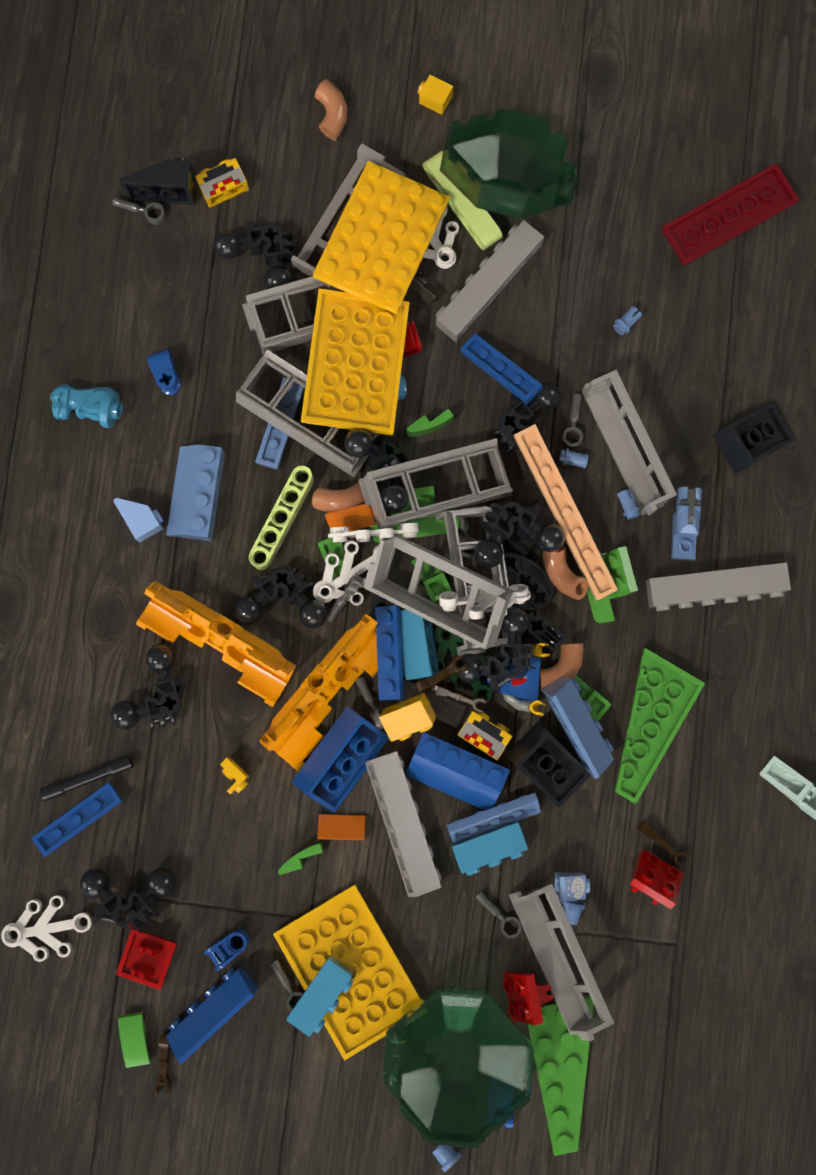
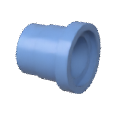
M581 900L562 902L569 923L577 925L581 911L585 909L586 904Z
M446 1140L432 1152L442 1165L441 1169L444 1172L462 1156Z

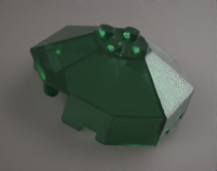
M501 108L495 110V115L487 118L488 115L482 113L471 116L469 123L462 124L460 120L451 123L443 149L440 172L476 208L523 219L573 203L578 174L575 172L576 166L572 161H563L569 139L560 131L554 134L550 130L551 123L546 118Z
M438 985L386 1030L382 1082L400 1102V1111L416 1127L427 1144L478 1148L485 1142L484 1139L494 1130L497 1131L511 1119L513 1113L531 1101L534 1048L532 1043L487 989Z

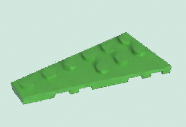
M643 648L614 791L634 804H637L705 685L704 682L646 648Z
M590 995L583 996L593 1016L594 1003ZM556 1002L540 1006L544 1023L527 1025L553 1154L557 1156L578 1151L590 1041H583L578 1035L569 1034Z

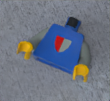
M539 643L537 647L531 648V655H536V659L530 660V666L536 667V669H528L527 674L522 679H513L509 683L506 682L500 687L499 694L503 695L504 700L515 709L532 712L539 716H543L544 713L538 712V707L540 705L547 706L546 703L538 700L541 657H549L550 655L542 653V648L549 646L547 643ZM517 666L511 667V671L517 670ZM487 675V683H490V677Z

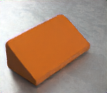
M366 503L325 514L330 528L348 527L350 532L376 525L371 505L366 507Z
M319 814L317 839L365 840L366 816Z

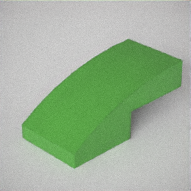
M447 409L431 422L424 415L407 428V435L409 437H418L433 433L453 422L454 415Z
M327 537L317 541L324 561L328 553H335L339 557V564L334 567L332 580L340 576L345 550L342 542H333V538ZM330 556L328 558L329 564L336 562V557Z
M417 558L411 560L414 568ZM425 562L420 580L430 600L435 602L439 600L441 593L452 590L442 570Z
M576 675L574 679L581 688V691L578 693L582 700L586 699L592 709L589 712L592 719L599 721L611 704Z
M322 842L313 844L292 856L278 870L279 875L302 869L304 867L302 858L323 853Z
M138 1012L118 1016L120 1040L126 1068L150 1064L151 1057L146 1040L147 1030L143 1013Z

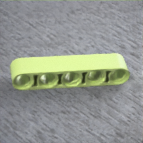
M440 151L423 163V168L440 193L450 197L449 206L482 250H486L503 238L502 232L443 151Z
M298 466L292 471L250 551L249 560L256 569L265 570L271 565L313 485L312 472L306 466ZM301 473L309 475L308 480L304 483L297 481V477ZM291 493L298 495V499L294 503L286 501L287 496ZM278 514H287V520L284 523H277L276 516ZM269 533L277 535L274 543L269 544L265 542V538ZM259 553L266 554V560L262 564L255 563V556Z

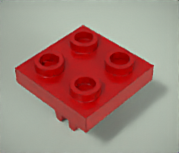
M643 849L638 855L630 885L633 886L631 891L636 893L640 890L653 898L652 904L657 905L661 903L672 909L676 905L684 873Z
M132 928L116 975L161 990L178 942L143 930L140 933L136 928Z
M513 970L503 972V986L508 995V1011L512 1020L531 1025L544 1023L540 1006L553 1000V995L546 994L547 991L552 989L551 985L536 983L532 973Z

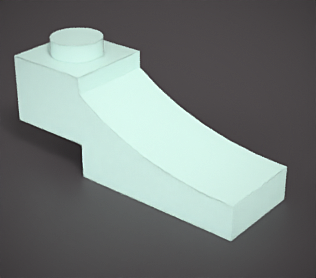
M774 756L761 771L760 776L816 820V788L813 783Z

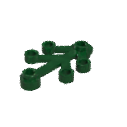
M438 626L434 634L435 640L439 644L437 660L438 663L443 665L442 670H444L447 648H449L453 655V661L458 656L457 643L464 644L463 638L448 631L450 638L447 640L443 639L441 636L442 632L448 630ZM477 655L482 661H486L488 657H494L491 655L486 657ZM452 674L444 684L446 685L448 682L454 683V691H456L458 676ZM479 680L470 683L474 689V698L478 696L479 690L486 691L488 701L491 699L492 691L487 685H482Z

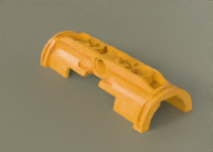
M154 581L146 588L144 594L152 599L137 620L136 625L144 630L148 628L171 643H174L178 636L181 635L201 648L205 643L223 653L222 661L243 673L238 681L240 685L265 699L264 702L274 707L295 671V664L286 660L275 647L181 591L170 590L158 581Z
M367 614L360 619L355 627L346 631L325 658L313 669L299 689L273 718L269 730L259 739V742L266 749L275 751L297 771L305 764L303 760L323 738V735L316 728L332 710L328 705L329 701L341 687L348 691L364 671L372 677L378 672L376 625L378 623Z

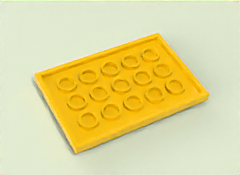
M367 161L313 272V278L397 314L445 212L450 197Z
M319 289L301 423L350 430L360 428L371 433L393 435L409 302L403 301L398 313L395 314L346 292Z
M355 884L273 933L304 990L310 985L329 956H332L353 972L351 977L354 981L346 993L342 991L339 994L337 1000L340 1002L332 1013L328 1011L323 1017V1020L326 1021L324 1025L344 1061L427 1011L426 1006Z

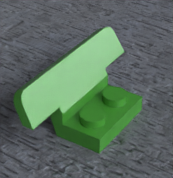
M433 486L414 489L420 508L435 504ZM409 499L407 506L401 512L395 514L390 513V515L392 516L403 512L411 511L412 509ZM436 516L412 522L418 523L419 533H416V538L447 534L445 521H437ZM456 519L457 529H459V519ZM377 523L374 526H370L371 531L378 530ZM400 526L394 527L392 529L400 530ZM372 536L375 542L380 543L379 536Z
M626 546L600 554L618 590L599 600H595L588 586L587 594L594 620L597 623L615 621L610 599L626 596L638 591Z

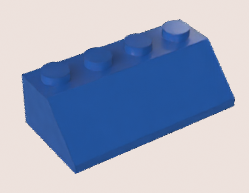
M347 706L298 772L292 783L307 796L335 813L367 770L365 762L375 759L388 741L389 736Z
M423 732L405 776L486 811L493 808L510 770Z
M241 966L236 971L231 968L222 977L224 982L219 987L214 984L204 994L207 997L201 1003L196 1001L186 1010L189 1015L183 1020L180 1017L177 1018L168 1027L171 1031L166 1038L180 1064L255 996L259 986Z

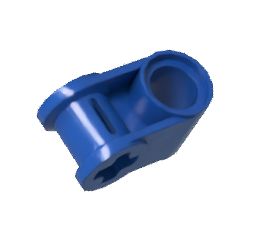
M169 349L147 356L150 369L162 392L166 395L178 393L181 385Z
M242 928L236 929L222 940H218L203 953L209 955L216 965L215 970L218 972L246 949L250 943V935ZM233 936H240L243 939V946H236L233 943Z

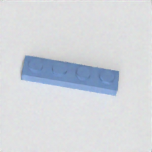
M283 377V380H282V383H281L280 388L282 387V385L284 384V382L287 380V378ZM294 382L276 409L295 420L305 388ZM268 423L255 461L256 464L278 470L289 436Z
M532 793L530 795H523L508 803H501L489 810L479 811L470 817L457 819L453 823L448 824L447 828L454 845L541 813L536 794Z

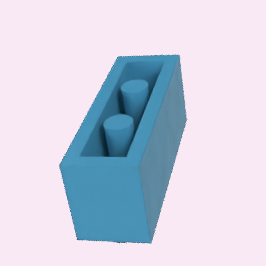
M401 610L402 659L405 680L430 678L439 671L432 622L408 610Z
M517 821L451 845L461 874L466 873L467 876L480 872L479 867L487 864L489 868L502 864L501 859L510 856L512 860L524 856L523 851L528 850Z
M329 956L288 1014L286 1020L308 1037L313 1032L318 1034L326 1022L323 1020V1017L328 1011L332 1013L340 1001L337 1000L339 994L342 991L346 993L354 981L351 979L353 972L332 956Z

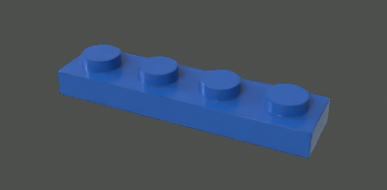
M474 334L460 348L461 354L524 403L528 404L542 389L541 383L477 334Z
M400 606L375 607L376 622L378 623L376 625L379 700L404 699Z
M108 782L31 839L42 855L47 857L122 803L123 799L112 783Z

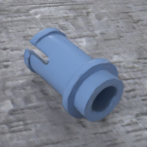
M632 306L620 319L615 320L613 327L620 335L629 333L630 327L642 317L640 311L634 314L638 310L636 307Z
M566 448V450L561 449L558 462L562 463V466L568 464L586 468L589 455L569 451V448Z
M631 489L617 494L624 510L623 516H626L628 520L638 517L641 508L637 507Z

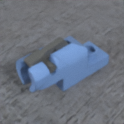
M678 488L676 512L673 514L671 559L688 561L696 559V537L699 536L701 516V488Z

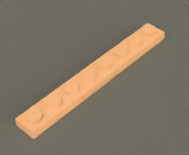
M534 424L516 433L513 436L558 526L563 530L565 540L584 578L587 580L595 600H599L617 591L618 589L536 425Z

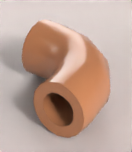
M325 79L320 83L315 92V98L324 105L326 115L319 124V128L328 138L336 141L346 124L348 107L342 92L331 81Z
M359 481L350 488L343 490H330L320 487L314 492L312 497L313 507L325 512H333L365 504Z
M562 546L560 550L550 553L542 551L544 567L553 585L560 592L573 599L581 600L584 598L588 590V582L585 578L575 575L569 568L566 560V548Z
M583 643L560 645L561 654L557 664L551 668L540 669V692H543L541 688L564 675H567L571 680L575 678L582 666Z

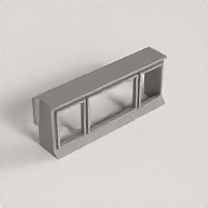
M361 144L357 150L356 162L298 257L293 255L291 258L292 268L298 269L310 277L313 276L315 267L308 264L307 261L316 246L325 250L328 242L321 238L347 195L352 194L353 186L365 168L367 161L406 177V174L384 161L385 156ZM326 285L327 287L333 289L334 291H340V289H338V288H336V287H333V286H331V285Z
M312 276L246 295V303L242 304L250 331L255 330L263 355L266 350L274 352L312 341L314 325L298 329L288 296L329 284ZM281 298L291 331L265 338L255 306Z
M266 350L264 356L248 375L247 380L239 391L236 392V402L347 474L355 477L369 456L361 458L351 457L330 444V441L340 428L331 427L326 436L321 438L276 409L294 382L304 388L306 387L307 375L274 353ZM268 365L288 377L269 404L249 392ZM369 432L374 441L379 433Z
M614 370L585 384L582 393L628 489H631L637 507L641 508L639 511L640 515L648 514L649 516L658 508L663 507L669 499L677 494L618 371ZM612 384L622 403L620 410L609 389ZM626 414L650 461L648 467L624 420ZM653 472H655L666 494L662 497L651 476Z
M497 438L367 472L364 478L358 480L366 507L371 505L378 530L400 526V524L434 517L445 510L455 511L507 497L513 491L498 450ZM488 453L498 487L480 491L469 457ZM462 460L472 494L420 508L409 473ZM401 476L412 510L387 517L376 482Z
M490 507L462 508L455 511L445 510L436 516L437 521H445L451 561L463 566L461 550L475 549V546L480 542L460 543L456 519L483 516V520L487 521L485 518L486 512H493ZM485 530L486 538L489 539L491 534ZM503 553V558L499 565L491 568L493 581L509 588ZM453 576L458 598L468 597L466 582ZM467 604L458 605L459 615L462 617ZM493 605L484 610V613L492 612ZM502 628L501 631L503 638L497 639L498 643L492 645L491 647H499L501 646V644H508V634L505 633ZM463 639L464 645L457 647L458 656L469 653H485V649Z
M394 534V537L380 540L375 563H370L364 584L365 589L483 649L498 643L497 638L510 598L515 592L397 534ZM396 548L417 558L409 589L388 580ZM425 562L473 585L463 617L452 611H444L440 605L416 594ZM480 589L497 597L487 629L472 622L469 617V608L476 605Z
M553 884L532 889L523 894L521 891L509 894L548 985L552 987V995L569 1034L578 1035L583 1041L594 1040L593 1034L614 1024V1021ZM545 893L556 920H549L539 895ZM553 928L561 929L584 983H577ZM582 992H589L600 1018L592 1017Z

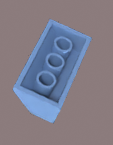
M206 445L180 447L167 536L212 542L225 452L221 447Z
M564 675L541 689L584 768L597 779L614 760L610 753L614 750L607 738L603 740L600 734L603 729L597 719H592L589 713L592 709L588 701L581 699L578 693L581 691L579 684L575 679L571 680L567 675Z

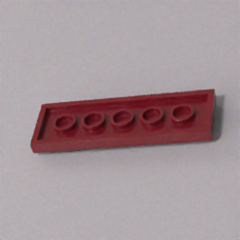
M776 163L662 226L661 231L682 265L686 266L799 202V198Z

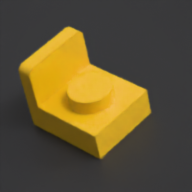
M227 757L220 764L224 768L222 772L230 780H236L227 791L230 794H233L235 791L239 794L248 785L246 780L250 776L231 757Z

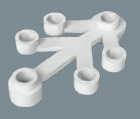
M447 207L430 242L434 250L427 249L424 258L434 260L435 264L442 269H448L456 262V253L452 246L454 238L459 232L458 223L450 221L446 225L447 235L444 245L439 240L443 218L447 215ZM453 226L456 228V231L451 232L448 228ZM448 256L449 260L443 261L441 257Z
M418 523L400 524V530L388 528L349 532L348 527L330 528L328 538H333V542H347V538H356L357 543L370 542V536H379V541L383 538L394 537V534H403V538H416L419 528Z
M353 540L347 541L344 545L345 555L340 576L332 580L334 567L339 564V557L335 553H328L325 556L326 566L323 579L318 581L313 588L314 597L322 603H327L333 598L338 599L343 596L345 591L338 588L347 584L353 574L360 575L369 569L371 562L375 563L379 545L374 547L373 555L351 568L354 554L358 552L359 546ZM349 544H355L354 551L349 552L347 550ZM330 556L336 557L334 564L328 563ZM363 578L362 584L360 586L362 588H364L366 580L365 578ZM328 588L329 593L325 596L321 595V590ZM359 591L355 593L360 595L358 602H354L352 600L353 596L350 594L347 597V601L356 606L362 604L364 597Z
M514 584L509 587V589L515 592L510 598L508 607L514 603H525L526 600L530 599L531 592L528 590V586ZM466 585L468 597L458 598V594L452 591L441 593L439 595V602L444 611H454L457 605L467 604L472 585ZM480 589L476 601L479 604L469 608V617L471 619L483 618L484 610L493 605L497 597Z
M55 895L50 899L49 906L35 926L25 928L33 914L40 912L42 909L41 901L33 899L26 904V910L16 923H10L3 928L1 938L8 947L20 946L33 955L37 962H42L48 958L49 950L45 946L37 947L27 939V937L36 936L53 948L58 956L64 958L71 954L72 945L69 942L62 943L50 933L75 929L80 933L86 932L92 927L93 918L89 913L81 912L73 919L49 923L56 911L65 905V898L62 895ZM55 898H58L61 901L59 907L54 905ZM32 902L38 906L36 911H33L30 907ZM82 917L88 920L86 926H83L80 922ZM12 930L18 933L16 939L11 937ZM61 946L68 948L67 954L61 952ZM38 950L44 951V958L38 956Z

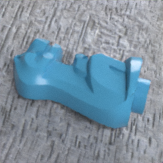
M63 384L55 388L50 394L52 413L58 420L69 419L71 411L75 410L76 416L79 419L90 418L99 421L102 427L109 429L113 427L116 419H120L122 415L123 404L119 401V393L109 387L75 389L70 385Z

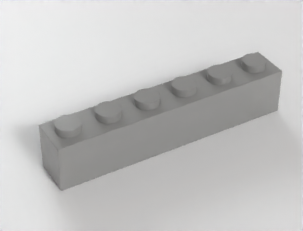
M525 220L519 226L515 224L508 233L509 237L505 242L501 240L494 248L495 253L490 258L486 257L479 266L481 269L476 274L472 273L465 281L466 286L461 291L458 289L450 298L451 303L447 307H441L437 312L436 326L455 342L461 338L542 246L544 236Z
M787 563L651 578L646 581L649 608H656V611L670 610V606L679 605V609L691 608L693 603L699 602L702 603V606L715 605L716 600L734 603L739 602L738 598L747 597V601L759 600L761 595L770 594V598L783 597L784 592L791 590Z
M396 751L366 761V768L408 897H418L442 888L440 872L435 868L432 860L434 858L432 848L427 845L425 838L426 829L423 823H420L418 817V805L412 799L410 793L412 790L411 783L405 777L403 771L404 762L402 757L398 756Z

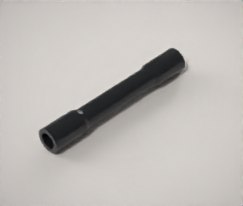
M127 755L81 775L40 788L41 797L44 801H48L105 777L125 772L133 768V762L130 756Z

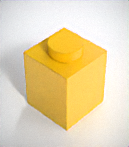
M429 75L426 82L422 81L419 86V104L443 115L453 97V86Z

